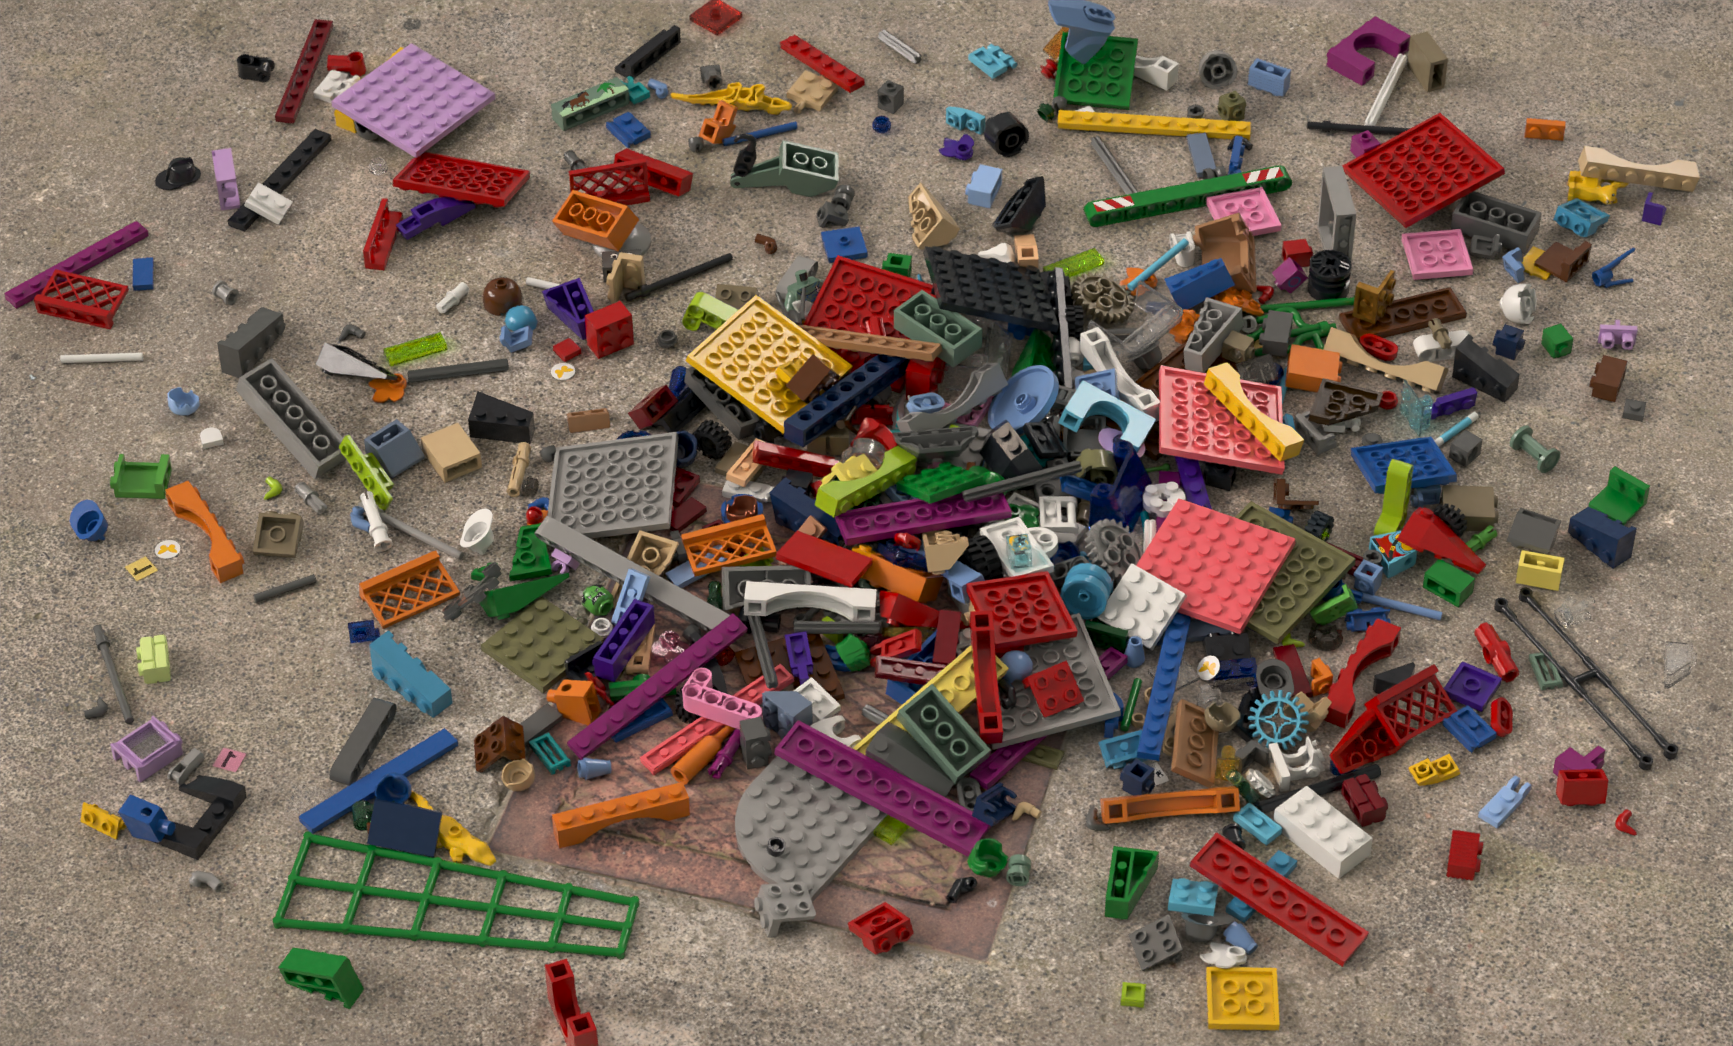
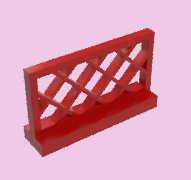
M646 158L568 171L570 193L572 190L579 191L581 189L586 192L585 194L626 206L650 202ZM642 166L638 173L632 171L634 167ZM621 169L623 171L618 177L612 174L615 170ZM596 173L604 174L599 180L593 177ZM627 174L633 176L629 182L623 180ZM577 176L585 177L580 183L574 180V177ZM608 177L614 180L609 186L603 183ZM589 180L595 183L590 189L584 186ZM637 180L643 182V184L633 185ZM618 183L624 185V187L614 188ZM599 186L605 189L602 191L594 192Z
M55 269L41 295L37 294L35 296L34 303L38 313L111 330L114 324L112 319L128 293L129 288L126 285ZM58 277L67 279V281L56 285L55 283ZM75 283H85V285L78 287L76 289H74L73 284ZM68 286L71 287V291L61 294L60 289ZM96 286L103 287L102 290L95 293L91 290V288ZM86 290L89 291V295L79 298V293ZM115 290L121 291L120 294L113 297L109 294ZM57 291L58 296L48 297V294ZM74 295L77 299L72 302L64 300ZM107 295L108 299L97 302V297ZM92 299L95 303L90 306L82 304ZM112 304L110 311L101 309L103 306Z
M1435 664L1378 694L1364 704L1368 712L1372 709L1374 710L1396 747L1457 712V709L1435 675L1439 672ZM1431 682L1435 688V694L1427 691L1428 683ZM1413 692L1421 694V702L1413 699ZM1427 697L1434 700V708L1426 705ZM1399 700L1407 703L1406 710L1398 707ZM1440 703L1446 706L1449 711L1448 713L1439 710ZM1412 705L1420 708L1419 716L1411 713ZM1383 708H1387L1392 711L1391 718L1385 715L1384 711L1382 710ZM1425 711L1433 713L1432 721L1425 719ZM1397 713L1405 716V724L1397 721ZM1411 719L1418 721V729L1410 727ZM1396 727L1404 730L1402 739L1396 733Z

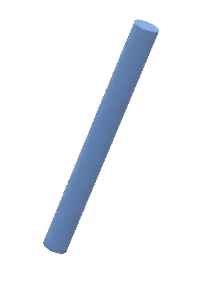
M1363 593V602L1436 620H1441L1443 612Z

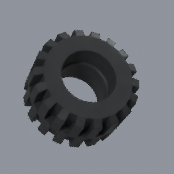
M981 535L969 539V546L957 561L981 573L985 581L1003 578L999 555L988 537Z

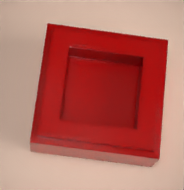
M570 337L553 346V351L564 362L581 354V348Z

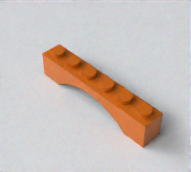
M188 480L165 489L168 505L175 516L196 524L210 537L212 546L209 560L211 570L218 581L222 583L244 574L242 565L245 562L240 552L237 553L233 541L227 539L223 526L219 527L215 514L209 512L208 504L205 500H201L197 487H193Z
M683 782L552 814L553 832L560 849L580 844L597 831L624 820L659 818L670 821L690 816L689 797Z
M1235 786L1100 799L1102 821L1105 824L1172 815L1240 811L1239 789Z

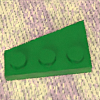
M541 523L520 527L516 552L512 561L513 566L509 574L510 582L552 575L546 543L534 534Z

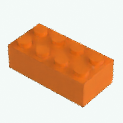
M572 190L552 220L563 235L618 252L639 221L638 217L626 205Z

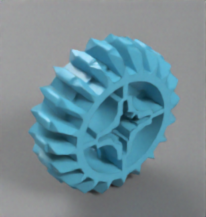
M1279 690L1278 697H1275L1274 691H1270V699L1265 694H1262L1264 702L1261 703L1259 700H1255L1259 708L1251 707L1250 711L1256 713V716L1248 717L1249 720H1255V724L1249 725V728H1257L1258 730L1252 734L1253 737L1260 734L1262 737L1258 740V743L1261 744L1264 740H1267L1266 748L1272 743H1278V746L1282 743L1283 749L1286 750L1288 749L1286 743L1288 741L1294 747L1296 743L1293 738L1296 737L1299 741L1303 739L1298 734L1299 731L1307 733L1306 729L1301 728L1302 724H1309V721L1302 720V716H1307L1308 712H1300V709L1304 708L1305 704L1302 703L1297 706L1296 703L1299 701L1297 696L1291 701V692H1288L1284 698L1283 690ZM1277 702L1275 712L1272 715H1261L1266 706ZM1283 702L1289 704L1294 709L1297 718H1289L1284 714ZM1280 708L1281 718L1290 720V722L1281 723L1282 726L1277 727L1276 722L1267 719L1276 717V714H1279ZM1261 722L1270 723L1273 726L1274 738L1268 736L1263 731ZM1296 725L1294 731L1289 736L1281 739L1284 726Z

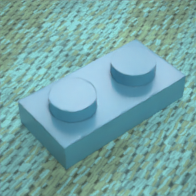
M1251 803L1246 804L1233 816V821L1266 846L1282 834V827Z

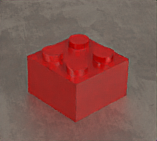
M621 301L585 315L587 345L598 359L634 345L632 314Z

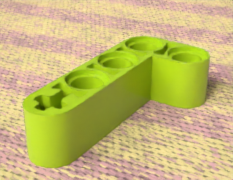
M697 292L686 309L682 324L691 331H696L702 322L718 329L738 310L704 292Z
M1396 459L1391 460L1387 470L1382 513L1376 523L1374 536L1401 531L1407 518L1414 465Z

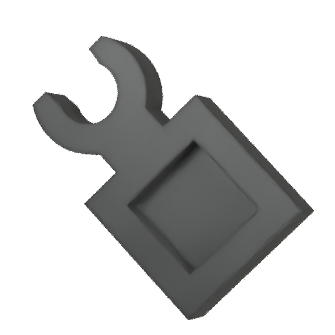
M676 530L670 532L671 540L679 543L673 556V561H678V564L681 565L687 562V554L679 531Z

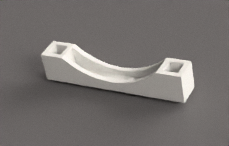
M1136 55L1134 76L1167 91L1178 81L1179 63L1164 56L1146 58Z
M1096 327L1081 333L1080 351L1097 372L1115 368L1120 400L1155 418V422L1159 421L1160 400L1151 390L1140 387L1129 377L1117 359L1109 339L1101 329Z
M746 581L744 615L768 616L774 612L789 608L814 607L836 612L854 622H875L877 589Z

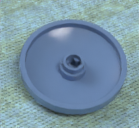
M1035 365L1027 367L1007 380L1008 385L1002 388L1001 393L994 396L989 407L988 423L992 429L1004 420H1007L1016 433L1021 435L1024 433L1022 428L1025 423L1040 422L1053 406L1059 390L1057 376L1046 366Z

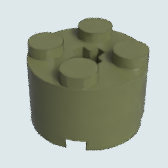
M1084 449L1076 459V461H1080L1082 467L1081 472L1075 473L1076 477L1115 490L1120 478L1113 453L1102 449Z

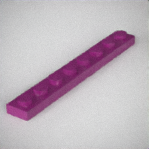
M135 221L4 293L5 299L17 309L34 300L37 294L41 295L55 269L79 275L148 237V230L138 221ZM58 277L55 283L57 285L67 281V279Z

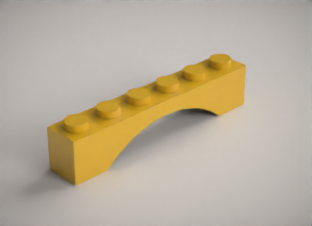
M1228 362L1208 369L1203 384L1280 462L1300 454L1304 439L1291 426L1271 419L1252 405L1242 390L1240 375Z

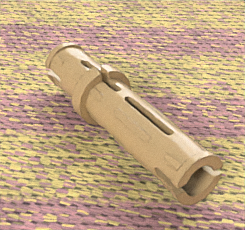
M526 442L519 443L517 454L513 458L512 463L514 466L507 488V493L511 497L520 495L524 473L529 466L531 446Z

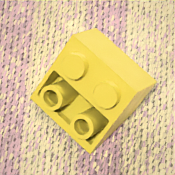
M1522 550L1516 583L1558 591L1565 557Z

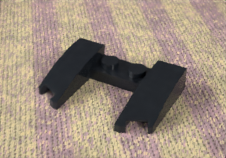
M202 775L196 776L197 779L188 784H181L179 791L209 802L211 805L194 827L174 822V833L172 835L165 834L160 842L154 843L199 860L247 798L244 785L217 777Z

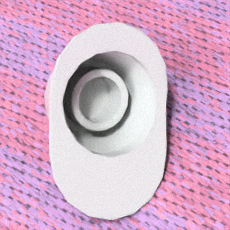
M481 509L470 516L464 526L463 535L460 540L461 547H468L471 551L478 552L480 555L485 554L487 548L494 541V534L491 529L493 514L490 510Z

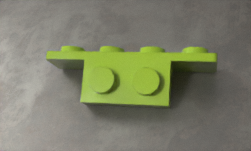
M346 435L339 445L342 455L345 456L364 487L373 493L379 508L384 511L387 510L393 500L388 492L393 487V482L374 454L371 452L363 455L351 436Z

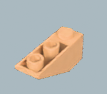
M1034 234L1014 235L1016 263L1022 267L1031 265L1038 268V250Z

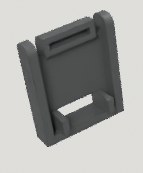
M1089 416L1084 420L1082 425L1095 426V430L1079 429L1076 433L1064 426L1063 445L1067 450L1064 458L1071 455V459H1077L1081 452L1087 448L1105 450L1099 442L1098 435L1102 429L1106 428V416Z

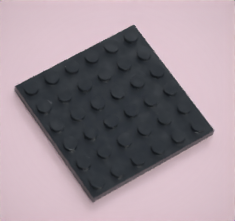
M925 246L923 254L939 309L1057 332L1059 325L1045 284L1039 276L1040 270L1035 266L1028 265L1027 267H1022L1015 262L1006 263L996 258L987 259L976 254H962L957 250L947 251L937 246Z

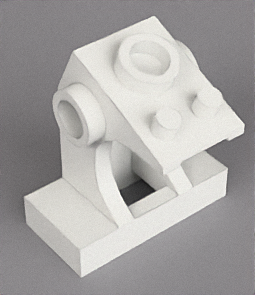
M1307 736L1305 746L1300 747L1298 753L1290 755L1281 752L1278 743L1268 745V762L1280 792L1289 791L1290 781L1309 777L1313 778L1325 770L1322 765V761H1325V758L1320 748L1315 749L1314 747L1318 745L1316 740L1311 742L1309 736ZM1302 765L1298 768H1291L1292 766Z

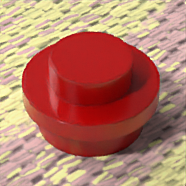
M1392 391L1382 392L1383 396L1380 407L1386 410L1394 409L1398 405L1396 394Z

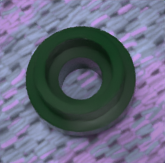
M1044 103L1039 105L1037 113L1044 121L1052 120L1055 117V111L1051 105Z

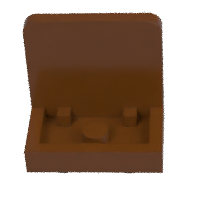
M502 716L478 734L474 739L476 771L482 773L502 756L512 761L526 759L523 726Z

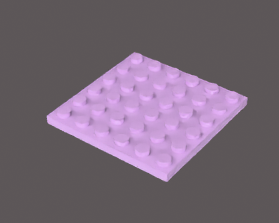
M411 43L333 99L332 107L417 158L495 100V93Z

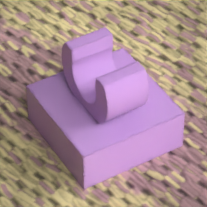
M556 548L551 554L556 559L552 563L551 569L557 571L562 566L560 574L568 573L569 567L576 571L580 564L574 558Z

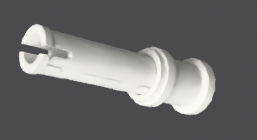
M368 491L369 499H366L365 493L360 495V499L370 524L369 534L375 541L374 549L378 552H383L393 546V542L388 537L387 525L382 523L374 495Z

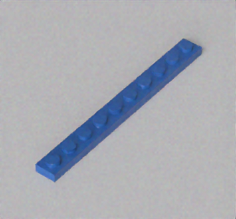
M1179 612L1175 614L1165 631L1137 751V758L1154 761L1160 760L1192 617Z

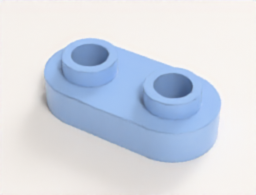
M936 393L915 395L910 397L907 409L909 412H925L930 414L941 411L945 401Z

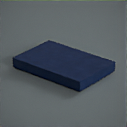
M375 799L367 844L434 857L443 812Z

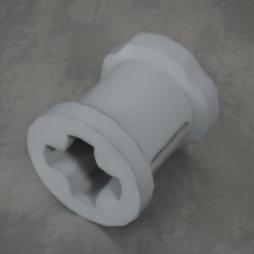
M223 280L218 281L212 289V294L215 297L222 298L224 303L229 305L234 304L239 296L238 290L230 288Z

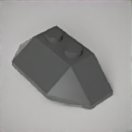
M976 426L896 432L893 433V438L905 451L916 456L917 460L928 463L932 462L933 459L941 458L943 461H950L954 457H959L979 435Z

